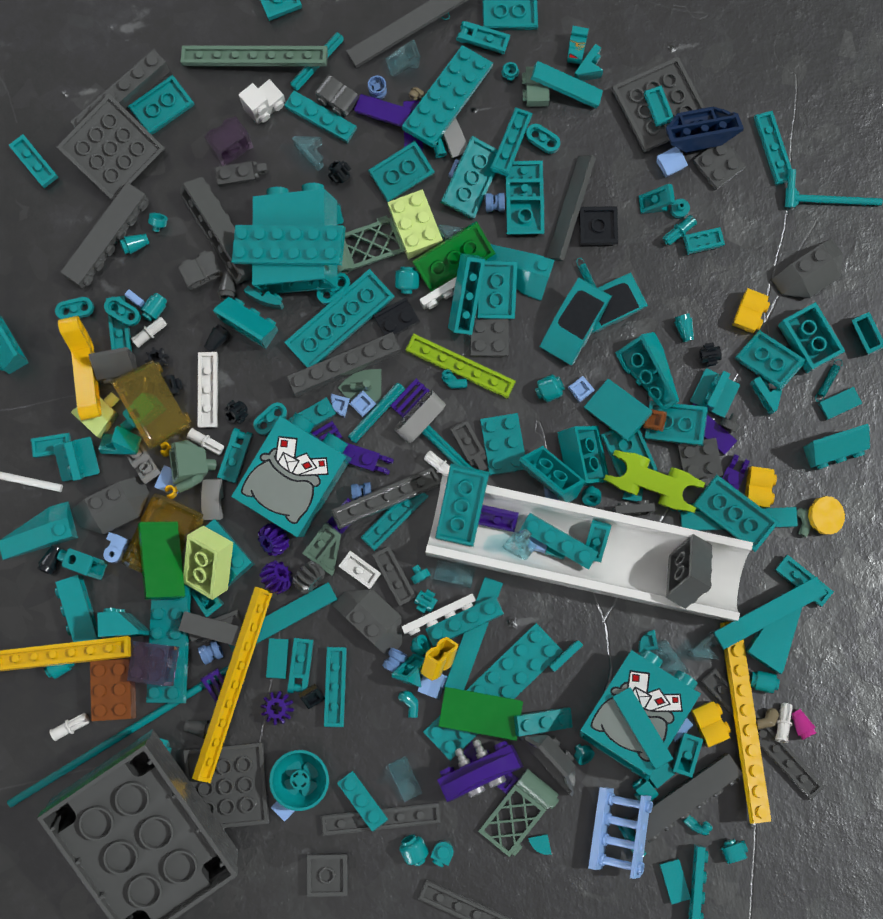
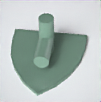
M368 369L354 373L345 379L338 389L351 401L364 391L377 405L381 400V369Z

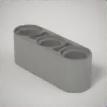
M431 390L403 417L394 430L407 443H411L437 417L446 404Z

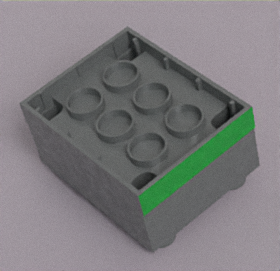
M153 729L52 797L45 809L37 817L40 824L109 919H176L238 875V849Z

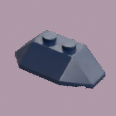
M714 106L677 113L666 127L671 145L684 152L721 146L744 130L738 113H731Z

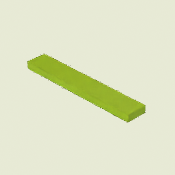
M414 333L405 349V352L444 370L449 369L453 374L508 399L516 383L511 378Z

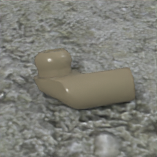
M413 87L408 95L411 100L419 99L421 101L426 93L418 87Z
M775 708L768 709L765 718L756 720L757 730L776 725L779 713Z

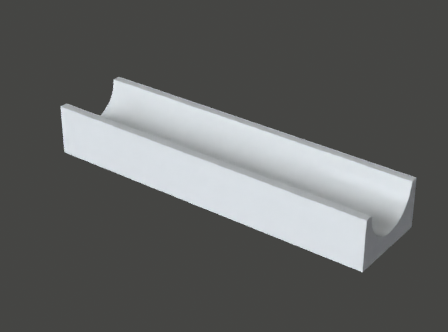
M442 475L437 507L425 552L426 556L721 621H739L740 613L737 609L739 582L745 560L752 550L753 542L487 485L483 505L519 512L515 532L478 525L474 546L454 543L435 538L448 476ZM529 513H532L586 544L592 519L612 525L601 563L593 561L589 570L566 556L562 560L545 555L542 552L526 549L529 535L520 529ZM694 534L712 545V586L707 593L701 595L694 604L689 605L685 609L666 598L668 559L675 549Z

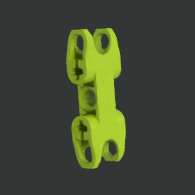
M614 450L613 456L625 463L626 472L621 477L605 475L604 481L614 485L621 491L635 496L638 495L641 487L660 494L658 504L673 510L695 513L696 507L684 501L682 497L683 490L687 486L704 488L705 482L695 478L688 472L674 467L670 468L668 475L648 468L651 459L636 453Z

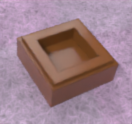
M651 409L653 413L644 423V429L663 432L667 412Z

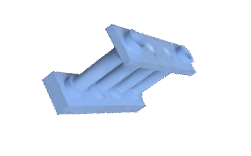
M599 788L589 869L600 870L603 869V866L609 865L631 870L630 878L632 879L641 877L644 872L643 855L648 818L653 808L651 796L641 795V800L639 801L615 796L614 788ZM618 804L639 809L638 821L612 816V805ZM614 824L636 829L635 842L609 836V826ZM609 844L634 850L632 862L607 857L605 854L606 846Z

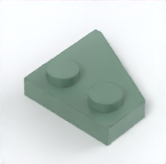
M326 522L302 554L319 564L323 570L332 576L335 571L341 533Z

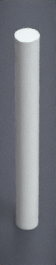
M0 472L1 480L61 492L63 488L61 484Z

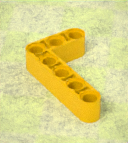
M79 316L58 320L59 331L72 355L79 417L81 421L100 417L102 412L99 386L89 359V354L95 353L93 342Z

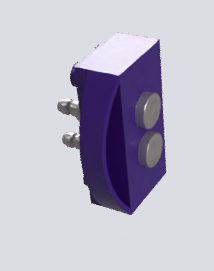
M479 739L475 740L473 745L476 748V757L478 759L475 762H472L471 758L466 759L461 748L455 750L460 769L455 771L453 767H448L440 771L442 777L437 779L446 801H453L468 794L469 798L477 796L486 790L485 785L489 784L490 788L498 786L506 781V775L523 768L514 745H508L507 741L496 744L494 746L496 752L490 754L489 750H484Z

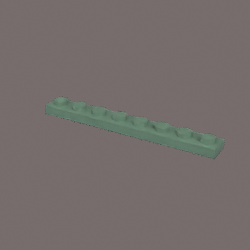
M182 46L181 51L182 66H327L328 58L327 46Z

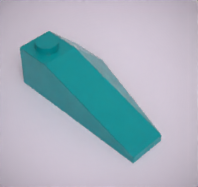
M490 244L496 254L488 258L487 261H517L516 289L525 296L541 301L555 260L529 252Z
M655 332L642 334L615 352L623 369L636 379L635 382L639 386L642 385L648 391V395L663 411L679 402L664 349Z

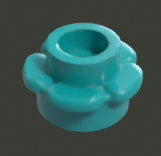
M508 62L503 65L501 74L504 78L514 80L515 77H518L519 69L514 62Z

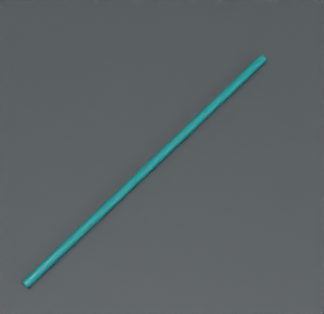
M229 665L219 670L223 677L226 676ZM214 675V678L218 681L219 678L217 675ZM210 679L207 680L210 685L213 684ZM200 682L188 689L186 700L205 689L204 684ZM166 703L9 799L7 801L10 808L181 703Z

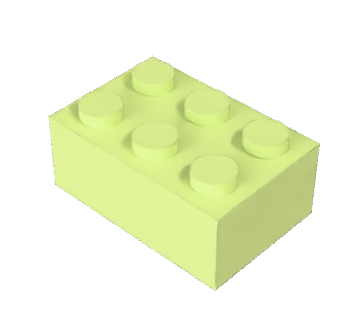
M423 189L388 202V210L408 260L426 253L443 242Z
M201 526L188 534L183 573L184 584L212 600L227 591L233 542L205 526Z

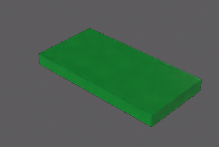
M475 221L412 262L430 292L457 277L461 253L477 255L486 260L496 253L478 222Z
M139 522L138 531L145 599L184 598L185 588L178 522Z
M445 687L439 727L517 741L514 716L521 715L523 701Z

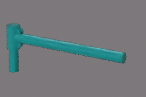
M796 169L788 170V186L785 196L786 208H795L799 202L882 206V198L799 194V191L795 188Z

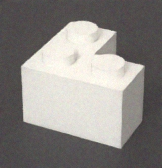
M270 79L259 88L252 83L238 94L243 109L257 125L261 122H266L273 112L281 110L286 103L284 95Z

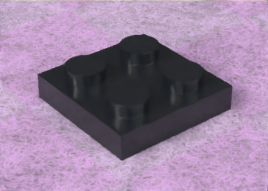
M617 206L581 207L579 211L580 245H618Z

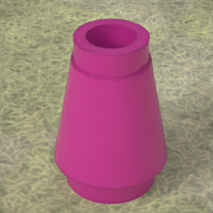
M801 709L791 713L797 734L802 740L817 733L814 729L816 727Z

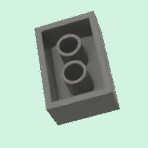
M692 534L669 555L667 599L686 609L689 605L694 604L701 595L710 590L712 586L713 557L712 545Z

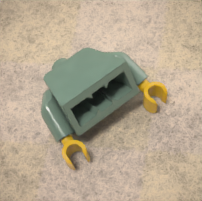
M189 440L173 442L171 445L167 442H162L160 445L162 449H165L160 451L161 455L164 457L170 456L173 484H176L175 487L172 485L165 487L166 492L173 490L171 494L167 495L168 499H174L178 491L181 493L202 482L208 470L214 471L216 469V460L206 459L205 449L198 447Z

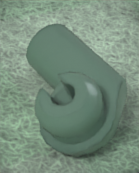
M799 508L797 510V517L801 518L802 525L798 534L807 538L812 527L808 518L809 510Z

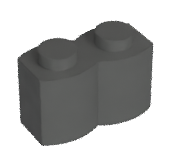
M330 75L324 79L315 91L317 101L323 106L328 105L332 107V111L339 116L347 117L359 99L356 92Z
M203 251L198 254L196 259L184 260L178 267L189 290L196 289L206 282H210L223 275L212 251Z

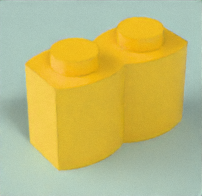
M747 288L732 326L750 333H754L756 329L760 330L763 319H761L762 313H766L770 302H767L769 296Z
M748 467L744 495L761 508H770V505L774 503L775 494L772 493V487L776 485L777 481L774 469Z
M448 637L439 640L436 647L427 651L421 674L430 680L438 679L442 675L443 670H447L452 666L458 644Z
M709 701L690 711L706 747L709 748L730 738V727L727 722H723L721 718L723 712L718 703L715 704L714 701Z

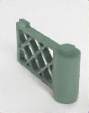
M386 215L377 218L375 223L345 233V238L352 236L358 240L355 247L348 245L344 240L342 266L338 265V274H348L352 270L405 252L392 217L388 218ZM390 224L392 229L390 235L380 231L383 225ZM364 232H374L373 240L370 241L363 238ZM377 235L387 238L384 247L374 243ZM360 240L370 244L367 252L357 249ZM391 240L398 244L399 249L392 251L386 247ZM372 246L382 250L379 256L375 257L369 254ZM355 252L364 256L362 262L354 264L352 257Z
M526 769L478 832L508 857L511 854L516 856L522 848L520 843L549 807L553 809L559 802L557 798L559 794L529 769ZM515 791L522 795L523 803H511V796ZM534 805L540 810L536 816L527 817L526 806ZM524 806L525 817L513 819L512 808ZM503 808H510L511 819L499 820L498 812ZM525 821L526 829L524 832L515 833L514 822ZM511 822L512 833L501 834L500 823ZM489 824H497L498 834H488L485 831L486 827ZM513 836L514 844L508 850L502 845L501 837Z

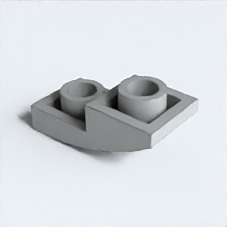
M456 118L443 134V140L446 142L451 158L463 154L467 146Z
M141 443L137 455L125 454L145 484L161 474Z
M203 479L202 520H221L223 518L221 499L224 498L222 479Z

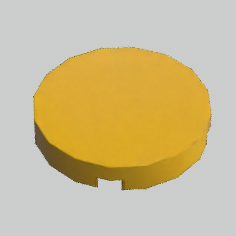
M823 496L815 499L808 512L810 525L823 535L837 533L845 521L843 506L833 497Z

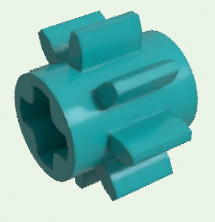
M429 589L426 592L421 590L414 601L418 605L416 609L423 614L426 610L431 613L438 601L434 598L435 593Z

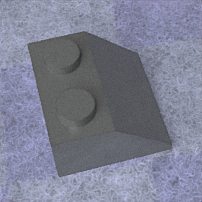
M127 347L89 354L95 377L104 386L113 385L116 381L121 380L122 382H131V380H134L133 378L138 376L136 357Z

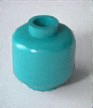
M400 267V270L395 272V287L400 289L401 293L412 294V290L419 288V272L415 270V267Z
M553 374L538 380V388L535 389L538 398H543L546 402L561 397L563 390H565L560 377H556Z
M411 834L402 839L399 851L404 861L408 865H422L429 853L422 837Z

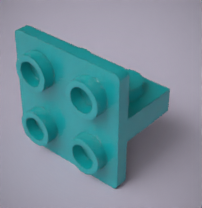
M705 369L690 402L695 403L697 406L708 407L709 412L723 418L726 416L740 384L728 379L730 373L726 371L718 374L710 369Z
M91 437L53 445L63 482L80 480L84 477L100 473Z

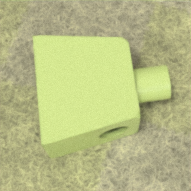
M112 392L104 400L100 397L102 412L100 417L81 421L77 407L71 413L95 436L102 439L103 434L107 433L119 415L112 407L120 399Z

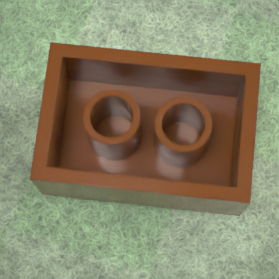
M135 659L91 661V721L136 718Z

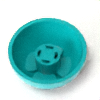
M305 750L290 751L282 755L273 765L269 778L270 789L276 801L287 809L294 811L311 809L324 798L329 785L327 767L312 752Z

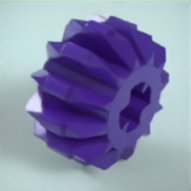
M271 522L264 525L258 532L259 537L257 539L261 543L260 546L270 556L280 555L289 547V538L286 536L287 532H284L283 528Z
M276 560L269 564L267 563L259 574L262 578L260 582L264 583L265 589L268 588L270 593L275 592L277 595L288 590L293 580L291 577L292 572L288 570V566L285 567L283 562Z
M281 691L277 692L276 697L271 692V700L268 697L263 698L268 704H261L260 706L261 708H266V711L262 712L261 715H269L266 718V722H270L273 718V725H277L278 718L280 723L284 724V717L291 719V715L287 712H294V708H288V705L293 704V700L286 702L289 695L285 694L281 698ZM276 702L282 707V711H278L279 714L273 709V706L277 705Z

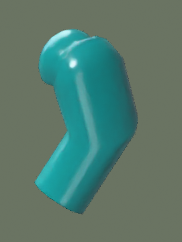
M449 369L442 372V380L449 388H468L467 379H457Z
M409 691L400 692L398 695L399 701L404 702L409 707L408 717L418 718V699Z
M691 815L682 820L693 831L704 836L709 835V832L713 829L709 822L705 821L701 825Z

